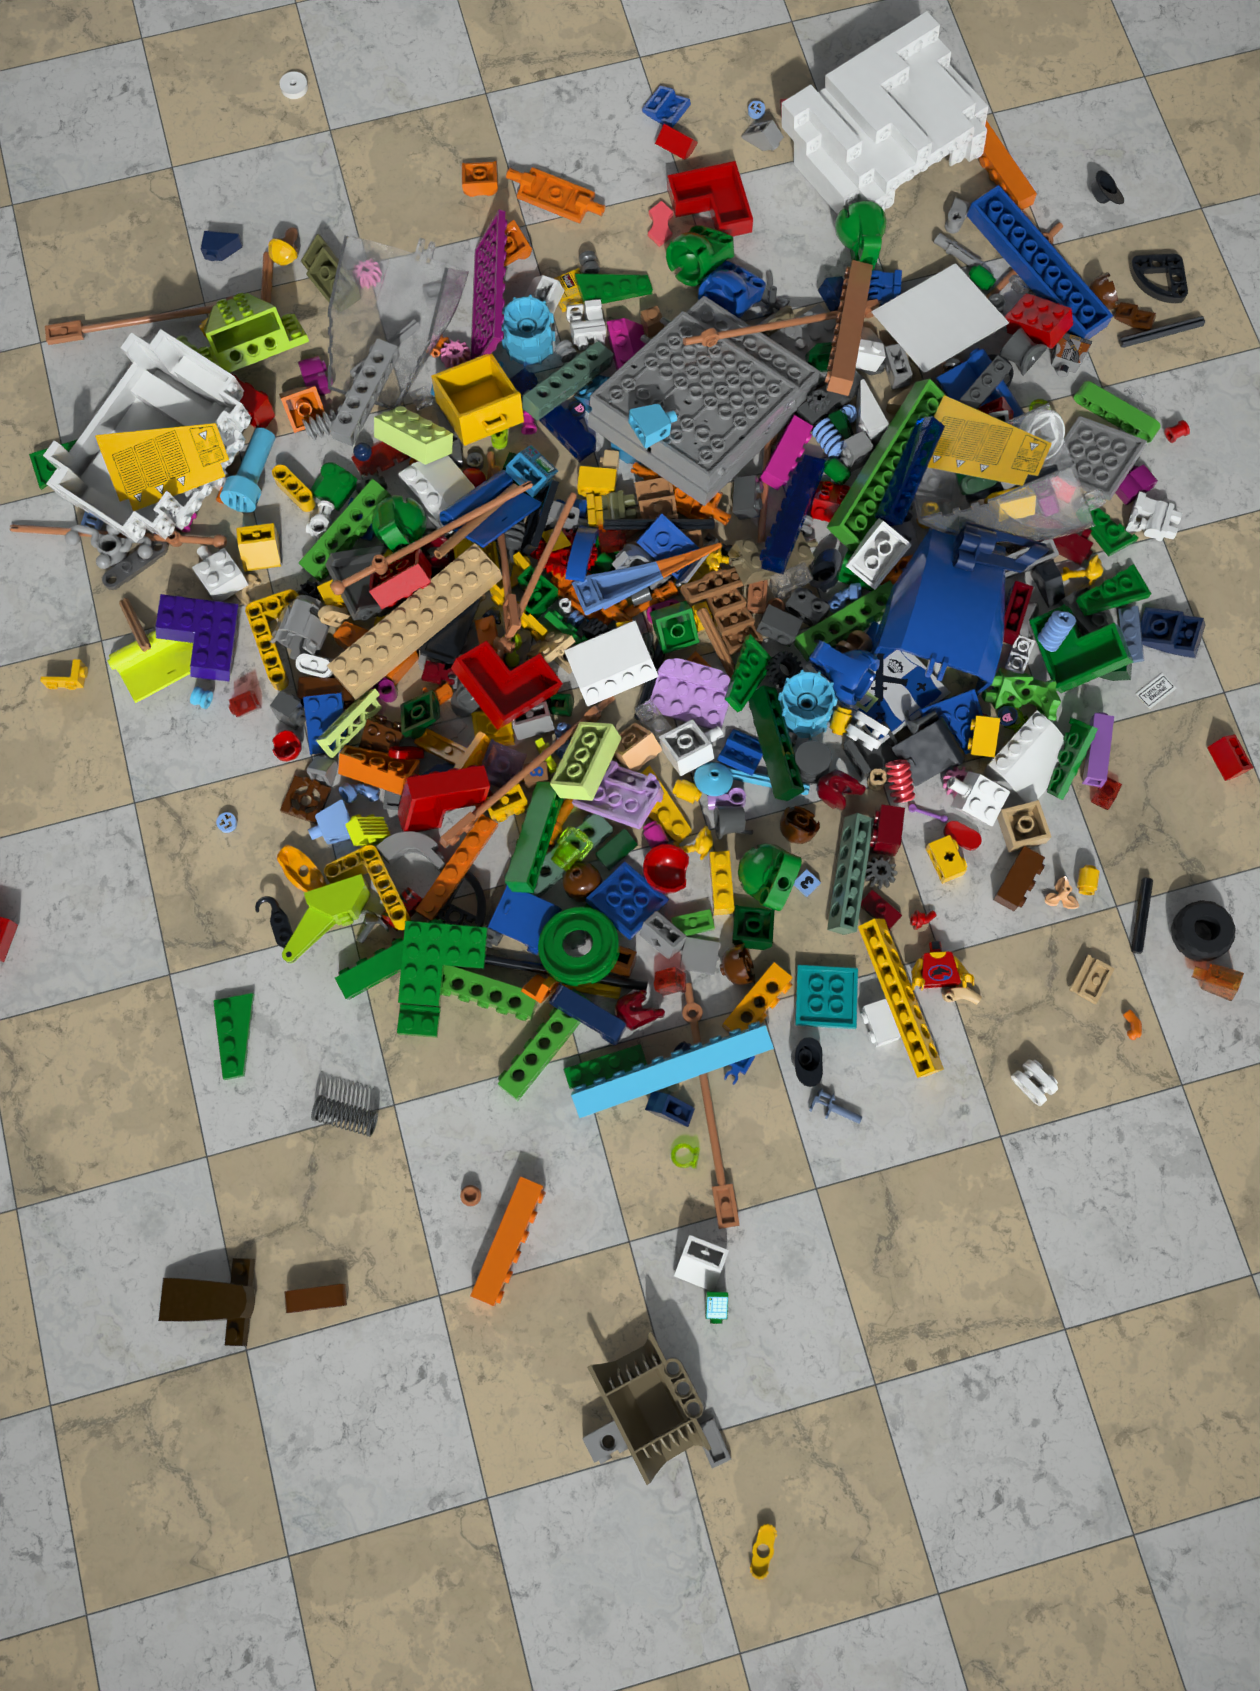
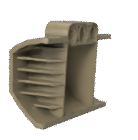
M652 1331L648 1333V1339L644 1346L616 1361L593 1364L587 1367L646 1485L652 1482L655 1475L667 1461L692 1446H702L708 1451L712 1449L697 1421V1418L702 1415L704 1410L701 1398L682 1362L673 1357L666 1360ZM669 1362H676L679 1365L677 1374L668 1372L667 1365ZM680 1382H686L689 1385L690 1390L687 1394L679 1393L677 1386ZM691 1402L698 1403L700 1406L699 1413L691 1414L688 1411V1404Z

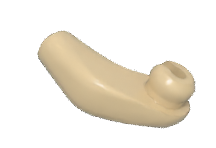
M962 986L948 988L942 993V998L946 1002L965 999L977 1005L982 999V996L968 986L966 988Z

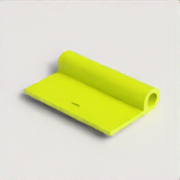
M156 630L146 635L151 644L150 650L143 652L136 640L109 654L110 659L107 662L112 670L117 669L134 702L137 703L190 674L193 643L156 639Z

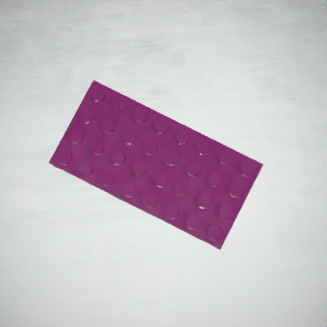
M500 209L488 226L474 253L471 360L485 354H491L496 350L497 344L502 341L504 331H502V324L504 322L502 309L505 304V299L503 298L505 282H503V277L506 272V267L504 266L506 251L504 246L507 241V235H505L507 219H505L506 211Z

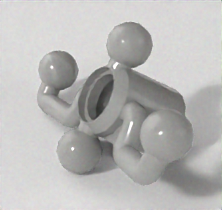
M108 524L106 526L108 534L106 535L99 534L97 529L83 525H74L71 531L65 535L66 543L71 546H75L80 542L78 532L92 535L91 545L97 548L100 553L96 558V564L101 569H107L110 566L114 567L127 558V552L130 550L132 543H135L128 537L126 539L117 537L120 532ZM144 536L137 542L142 544L138 548V555L143 559H148L152 556L153 549L151 547V540Z

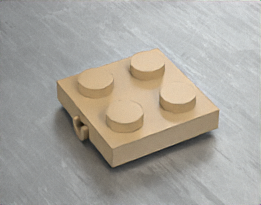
M553 631L548 633L541 643L533 645L530 649L531 651L526 655L531 659L540 653L549 664L558 655L562 656L564 650L571 646L575 640L572 635Z

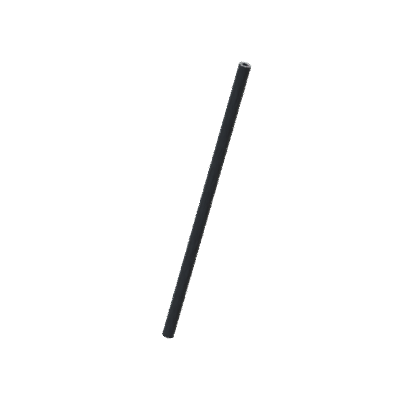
M486 954L485 964L549 975L542 963ZM606 975L603 979L596 982L640 991H647L648 986L647 981Z

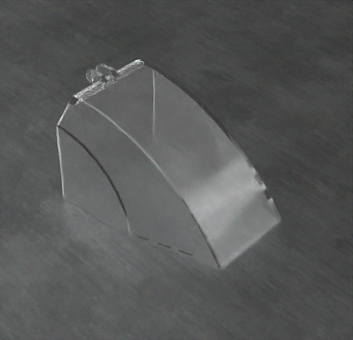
M344 235L328 306V353L330 358V365H328V389L346 395L347 391L351 390L354 381L350 370L369 355L370 347L372 344H375L377 338L387 341L415 319L419 322L420 329L397 346L400 356L375 403L391 410L400 406L451 322L460 302L469 271L434 260L435 242L432 241L429 242L426 257L422 256L425 246V239L423 238L419 239L416 252L411 253L375 241Z
M1049 403L1006 421V423L1052 443L1042 468L1056 464L1058 471L988 499L987 504L984 503V499L968 503L965 495L960 493L954 472L923 467L908 476L919 523L953 536H957L966 521L1034 541L1054 539L1094 527L1095 523L1091 511L1099 508L1106 502L1103 491L1100 488L1084 493L1074 463ZM1001 541V542H996V543H1011V542Z

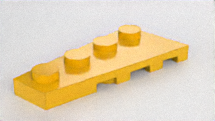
M495 584L489 589L491 593L490 598L497 606L499 604L502 606L505 601L504 587L500 589ZM524 610L521 617V627L531 631L530 634L535 640L538 641L540 639L543 641L548 631L530 613L526 615V610Z
M650 765L641 774L648 776L649 773H652L656 776ZM656 776L664 795L661 802H656L648 818L652 822L657 821L662 826L665 834L674 842L680 844L692 832V829Z

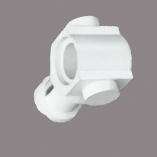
M328 501L318 502V513L306 525V533H310L311 537H314L316 540L321 538L332 523L330 516L335 506Z

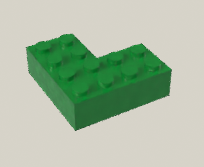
M1064 604L1029 620L1050 679L1056 680V691L1060 693L1133 663L1122 630L1116 623L1081 637L1075 622V625L1069 631V634L1058 650L1050 652L1039 642L1038 634L1054 611L1069 612L1073 615L1072 610Z
M405 921L398 1003L441 1006L444 965L484 969L488 928Z

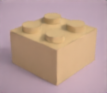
M1039 800L1002 809L997 817L1009 853L1019 851L1024 846L1030 848L1046 844L1052 837Z

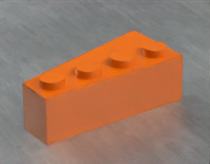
M345 621L333 636L336 643L346 650L369 630ZM417 651L412 653L385 676V678L394 683V686L398 684L419 659Z
M345 745L339 753L338 774L401 796L406 778L415 774L419 775L420 760L396 759L389 757L388 753Z

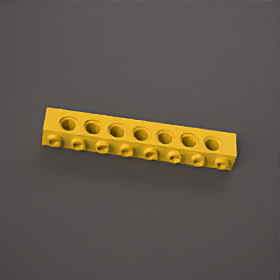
M873 919L858 926L917 1078L927 1077L944 1070L885 919Z

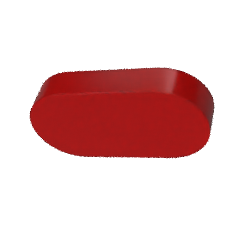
M393 746L389 748L388 756L396 759L424 758L425 751L420 747Z
M950 821L944 827V836L950 835L952 840L954 839L959 846L966 850L973 851L981 845V835L958 821Z

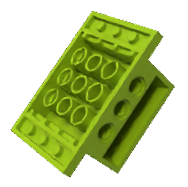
M238 293L233 296V299L220 300L216 303L217 305L213 306L204 327L210 347H201L197 350V353L230 373L307 343L309 339L295 314H286L280 319L276 307L271 303L248 293Z

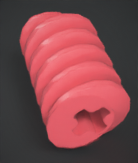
M900 759L886 763L885 767L891 768L886 771V774L892 775L887 781L894 783L889 786L890 790H895L890 793L891 797H896L893 802L903 803L913 800L915 793L913 792V779L910 777L912 774L911 770H909L911 767L910 763L907 760Z

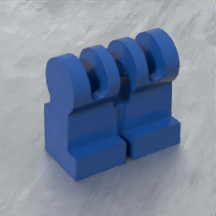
M878 270L872 271L867 301L878 299L880 306L901 295L902 270H895L894 273Z

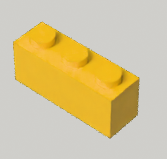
M730 851L710 852L709 866L713 915L733 914L734 899Z

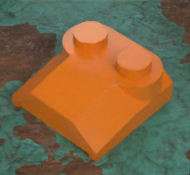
M497 162L462 163V188L464 194L470 197L494 195L498 191Z
M512 220L507 224L505 230L507 241L504 246L506 251L504 266L518 259H526L532 252V247L516 221Z

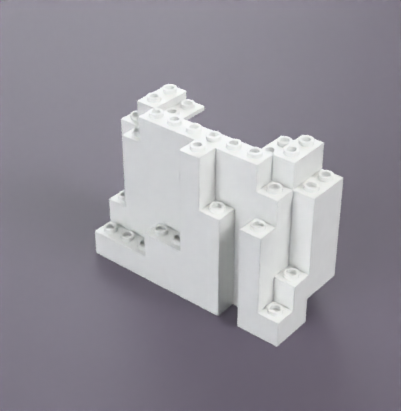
M927 11L826 74L825 88L817 92L812 85H809L782 102V128L794 141V166L837 215L842 209H846L849 217V205L860 201L875 202L885 212V209L893 205L895 190L899 185L910 181L915 175L924 172L929 166L941 161L949 153V165L953 166L956 163H960L964 158L969 162L975 158L977 159L984 152L988 105L950 65L951 51L938 38L940 24Z
M160 329L157 335L153 334L148 343L133 333L128 336L120 348L133 364L72 449L68 452L54 440L43 455L57 468L46 483L51 489L77 508L80 507L87 513L90 512L135 543L144 537L146 529L166 540L174 532L175 526L182 530L190 523L192 515L200 509L202 501L206 496L210 495L213 487L220 491L227 477H229V474L225 471L226 467L232 464L236 453L244 447L246 439L241 432L249 426L252 418L243 404L239 402L244 390L232 374ZM216 423L229 458L228 461L221 463L225 477L205 484L203 489L197 492L189 490L172 496L166 491L159 502L136 511L132 510L129 499L119 501L95 435Z

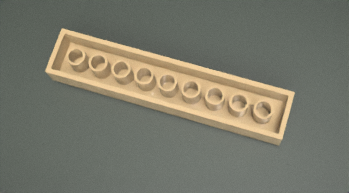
M474 543L433 577L427 587L416 591L330 662L327 667L352 697L357 700L502 579L500 569Z

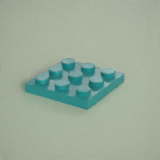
M797 965L795 1026L856 1029L858 968Z

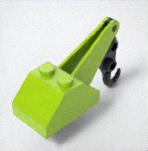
M362 874L305 892L304 896L309 908L294 933L292 932L288 916L279 907L275 898L264 896L258 899L255 905L257 913L262 903L268 902L271 905L270 924L276 943L284 949L282 958L287 963H294L335 924L347 926L359 918L361 911L371 896L368 884Z

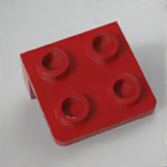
M820 481L810 517L830 522L851 487L833 484L830 481Z

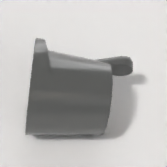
M715 806L714 826L718 840L722 839L725 834H753V830H745L746 819L743 806Z

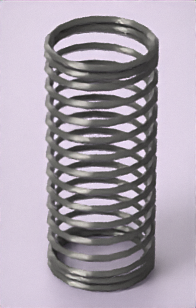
M319 1095L314 1103L311 1119L315 1122L331 1124L333 1127L336 1125L337 1128L349 1129L350 1132H358V1134L362 1133L367 1137H371L377 1124L378 1112L373 1110L370 1114V1109L366 1112L365 1108L361 1112V1107L357 1110V1106L353 1108L351 1104L348 1108V1103L344 1106V1102L340 1103L338 1100L335 1103V1099L331 1101L330 1098L327 1099Z

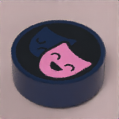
M574 401L569 404L567 409L568 416L572 420L578 421L585 417L586 408L582 402Z
M1011 706L1002 707L998 712V717H1001L1000 724L1003 726L1014 725L1018 717L1016 709Z

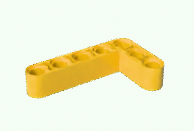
M292 589L253 601L245 608L267 676L276 690L286 689L289 685V679L276 642H270L272 631L269 621L278 619L285 606L290 604L288 603L289 600L296 599L299 596ZM273 605H277L275 609H270ZM259 611L257 615H252L254 612ZM260 628H265L262 632H258ZM266 644H271L270 647L264 648ZM277 660L275 664L269 665L271 661ZM277 677H282L280 681H275Z
M366 845L325 866L324 874L330 884L359 874L365 875L369 873L394 927L398 930H405V921H411V918L375 846Z

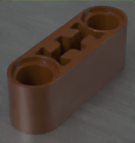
M346 1284L284 1291L286 1313L347 1306Z

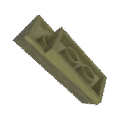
M317 234L303 256L301 263L308 270L306 275L334 310L339 313L360 299L357 285L322 236Z

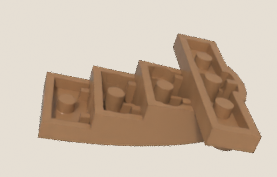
M664 478L634 482L641 519H656L661 513L667 519H678L673 485ZM701 529L683 532L700 549L704 548ZM636 541L627 542V544H633L642 548Z
M735 568L712 571L700 580L682 585L680 589L688 604L701 600L703 602L706 601L713 617L712 620L730 655L741 651L745 637L749 634L759 644H762L763 641L762 636L756 631L754 626L755 619L745 607L746 600L737 590V588L744 585Z

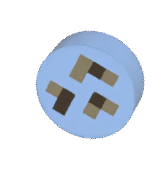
M753 101L749 104L748 115L751 118L760 119L764 116L765 105L761 101Z
M225 812L218 816L216 824L222 832L230 833L236 829L237 819L233 814Z

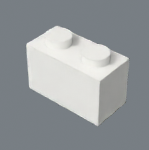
M886 999L863 1006L860 1017L863 1024L868 1026L869 1032L867 1034L871 1044L874 1043L875 1047H879L900 1039L901 1035Z

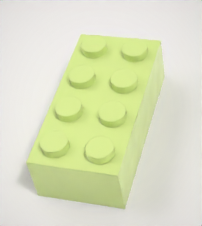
M398 406L393 410L383 412L374 417L375 438L425 465L452 454L453 433L419 416V414L407 410L403 406Z
M579 722L550 782V785L560 798L593 801L622 739L613 724Z

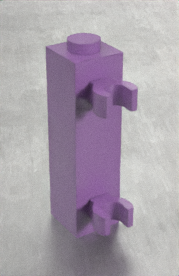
M1104 712L1094 713L1090 719L1089 725L1098 730L1085 756L1082 784L1101 788L1107 781L1114 716Z

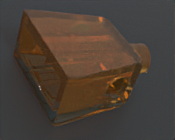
M1210 964L1207 970L1195 966L1191 977L1203 981L1201 985L1202 990L1232 1001L1238 992L1244 973L1216 964Z

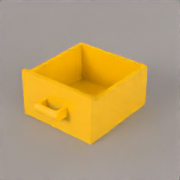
M492 353L477 357L431 376L436 402L464 446L524 422L521 394L516 390Z

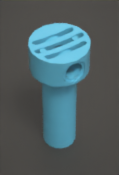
M265 428L255 429L237 475L227 477L220 498L231 509L243 513L255 511L262 493L257 483L275 441V435Z

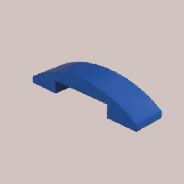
M579 526L571 548L565 579L585 581L588 562L599 528Z

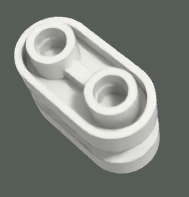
M301 654L296 659V667L300 672L321 678L335 677L327 667L334 659L316 654Z
M857 710L854 717L858 721L855 726L849 723L845 729L848 731L847 736L855 741L858 738L864 741L862 745L871 751L873 748L878 749L881 745V742L877 741L879 735L886 736L890 730ZM865 724L874 729L870 736L861 731Z
M1028 1059L1022 1065L1025 1072L1022 1073L1017 1070L1011 1076V1079L1032 1102L1042 1106L1047 1101L1044 1094L1053 1095L1058 1090V1082L1053 1076L1047 1075L1042 1070L1043 1067L1037 1060L1032 1061ZM1030 1078H1032L1040 1087L1037 1088L1036 1085L1030 1080Z

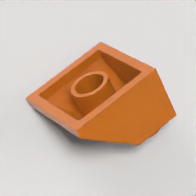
M315 385L294 388L279 394L294 433L305 430L302 419L309 423L310 416L314 420H316V414L323 418L325 410Z

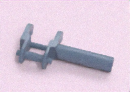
M823 1088L821 1091L818 1090L817 1093L819 1095L814 1097L809 1109L810 1112H812L815 1103L819 1102L828 1108L825 1119H828L832 1111L860 1124L862 1116L832 1104V1101L836 1100L834 1098L835 1094L829 1095L823 1092ZM823 1096L830 1099L829 1104L819 1100L820 1097Z

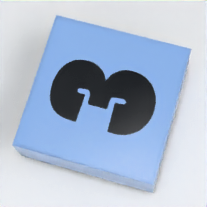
M806 869L795 880L794 886L804 896L808 897L821 882Z

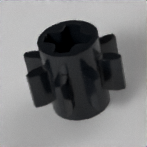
M307 580V583L300 584L302 591H299L298 595L311 596L320 601V593L317 588L318 583L314 582L313 584Z

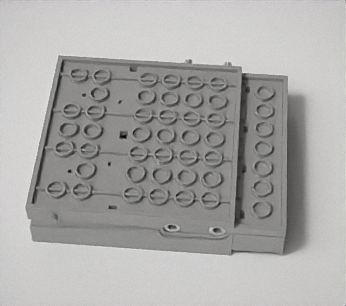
M703 296L686 313L682 311L672 321L662 317L660 322L666 327L654 338L650 339L645 335L641 336V341L646 343V345L590 395L592 411L589 413L588 427L705 506L793 418L794 412L807 400L808 396H811L812 390L816 391L820 371L761 332L719 339L712 347L703 346L702 343L685 346L683 338L698 336L710 328L720 332L750 326ZM659 404L665 413L674 410L677 415V421L671 423L670 435L652 446L644 448L628 423L630 409Z

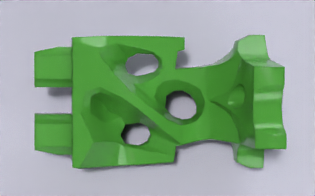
M999 668L998 672L995 673L993 683L990 685L993 686L992 689H985L982 692V699L985 702L991 703L994 709L1003 706L1021 708L1022 705L1033 704L1041 714H1045L1047 719L1054 721L1057 718V708L1061 703V699L1056 691V680L1041 681L1027 673H1016L1004 668ZM1023 689H1029V694L1023 695ZM1009 696H1014L1013 699H1007Z

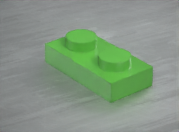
M710 909L671 918L672 924L686 936L715 930Z

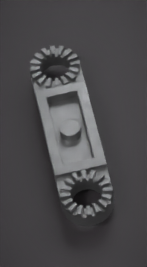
M151 541L153 554L148 559L141 558L138 555V550H136L103 575L102 582L109 590H117L124 583L129 582L157 562L163 555H166L168 552L167 543ZM156 544L163 545L159 551H154V546ZM110 577H117L115 583H108Z

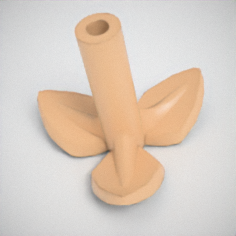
M1066 876L1061 877L1055 885L1058 895L1049 893L1044 899L1045 903L1050 906H1057L1059 901L1062 900L1063 907L1075 909L1079 907L1077 899L1073 896H1068L1072 891V887L1069 885Z

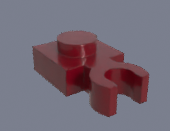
M426 660L421 679L422 681L440 685L442 680H445L448 684L454 685L455 680L450 679L449 676L455 675L451 668L445 670V664Z

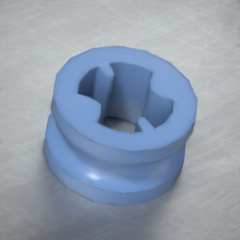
M575 610L568 617L566 623L570 622L578 628L584 621L585 616L583 614L579 615V611Z

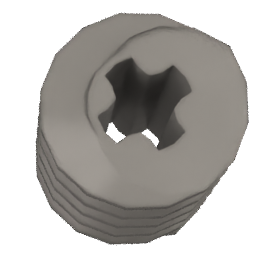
M330 409V415L324 411L323 418L316 414V420L310 416L309 423L302 419L308 437L311 436L315 441L316 434L323 438L324 431L329 436L330 423L332 420H335L337 413Z

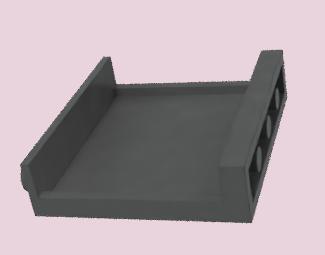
M381 545L331 553L325 565L333 581H342L372 565L373 557L379 554L383 556L389 547ZM370 575L347 586L344 592L340 594L354 621L360 619L367 620L377 616L383 617L390 614L408 599L403 597L392 607L387 606L381 609L369 592Z

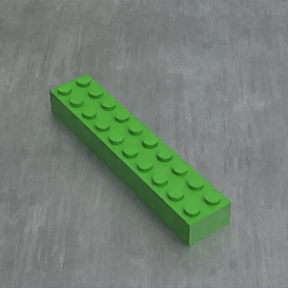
M931 379L915 382L826 527L850 551L857 549L867 532L879 518L883 520L922 455L918 453L919 448L945 395Z

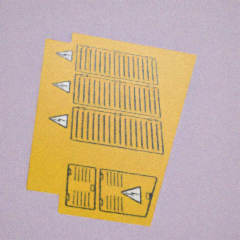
M944 395L918 453L926 455L922 464L923 467L1023 486L1028 474L1039 475L1052 443Z
M216 423L95 435L119 501L129 499L133 511L159 502L166 491L172 496H176L225 477L221 463L228 461L229 458Z

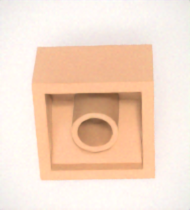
M634 722L619 734L622 739L615 751L614 757L624 768L638 771L646 762L654 759L662 751V748L651 731Z

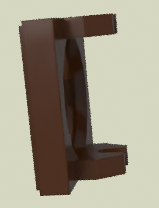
M294 776L280 811L317 824L315 815L324 809L332 789L321 785L315 779L310 780L308 777ZM309 786L306 793L301 795L294 793L300 787ZM314 789L320 794V802L314 800L312 796ZM304 796L311 797L312 801L309 805L301 804V799ZM291 799L299 802V810L292 806ZM317 807L314 811L305 813L307 808Z

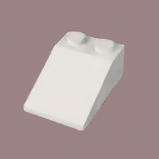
M863 327L856 368L876 372L886 358L884 345L870 328Z
M862 379L856 399V434L864 431L874 447L879 443L889 423L867 383Z
M879 518L867 532L846 564V567L875 590L912 544Z

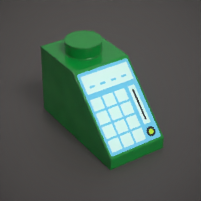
M706 1292L705 1319H710V1324H723V1320H727L728 1292Z

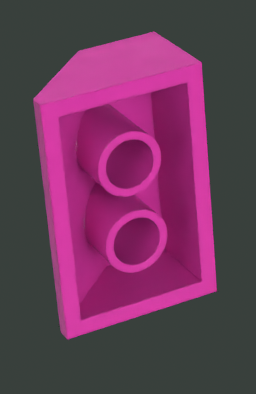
M626 318L607 321V335L611 351L614 353L613 359L616 371H618L646 345V343L641 341L644 331L641 324Z

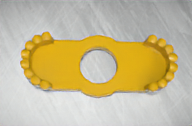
M769 1524L760 1526L756 1542L752 1547L753 1557L750 1573L755 1579L758 1578L759 1580L764 1579L769 1574V1563L774 1555L773 1546L775 1537H777V1530ZM765 1544L769 1547L767 1557L763 1558L757 1554L759 1545Z

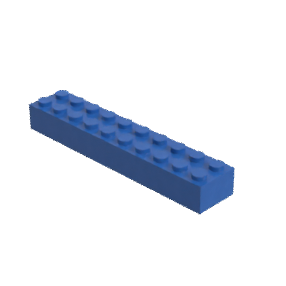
M999 185L971 203L967 217L1037 297L1072 309L1073 326L1067 331L1069 334L1089 340L1108 326L1114 315Z

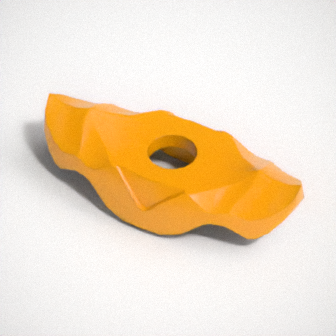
M285 845L278 852L277 861L281 865L287 879L295 887L308 892L327 885L318 867L302 851L290 845ZM303 865L307 866L309 870L305 877L300 874V868Z

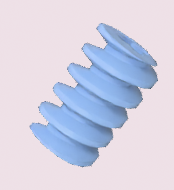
M829 418L823 419L815 426L812 435L820 443V447L824 449L829 459H839L844 440L841 441L842 436L837 435L839 432L837 429L833 430L834 424H829L831 420Z
M1054 611L1038 634V640L1042 646L1050 652L1058 650L1069 634V631L1075 625V617L1069 612Z

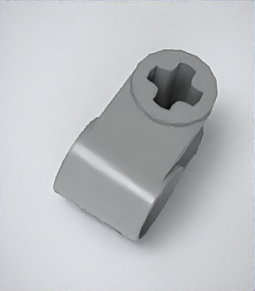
M957 197L954 199L945 223V230L948 233L955 234L959 232L964 220L967 218L971 203Z

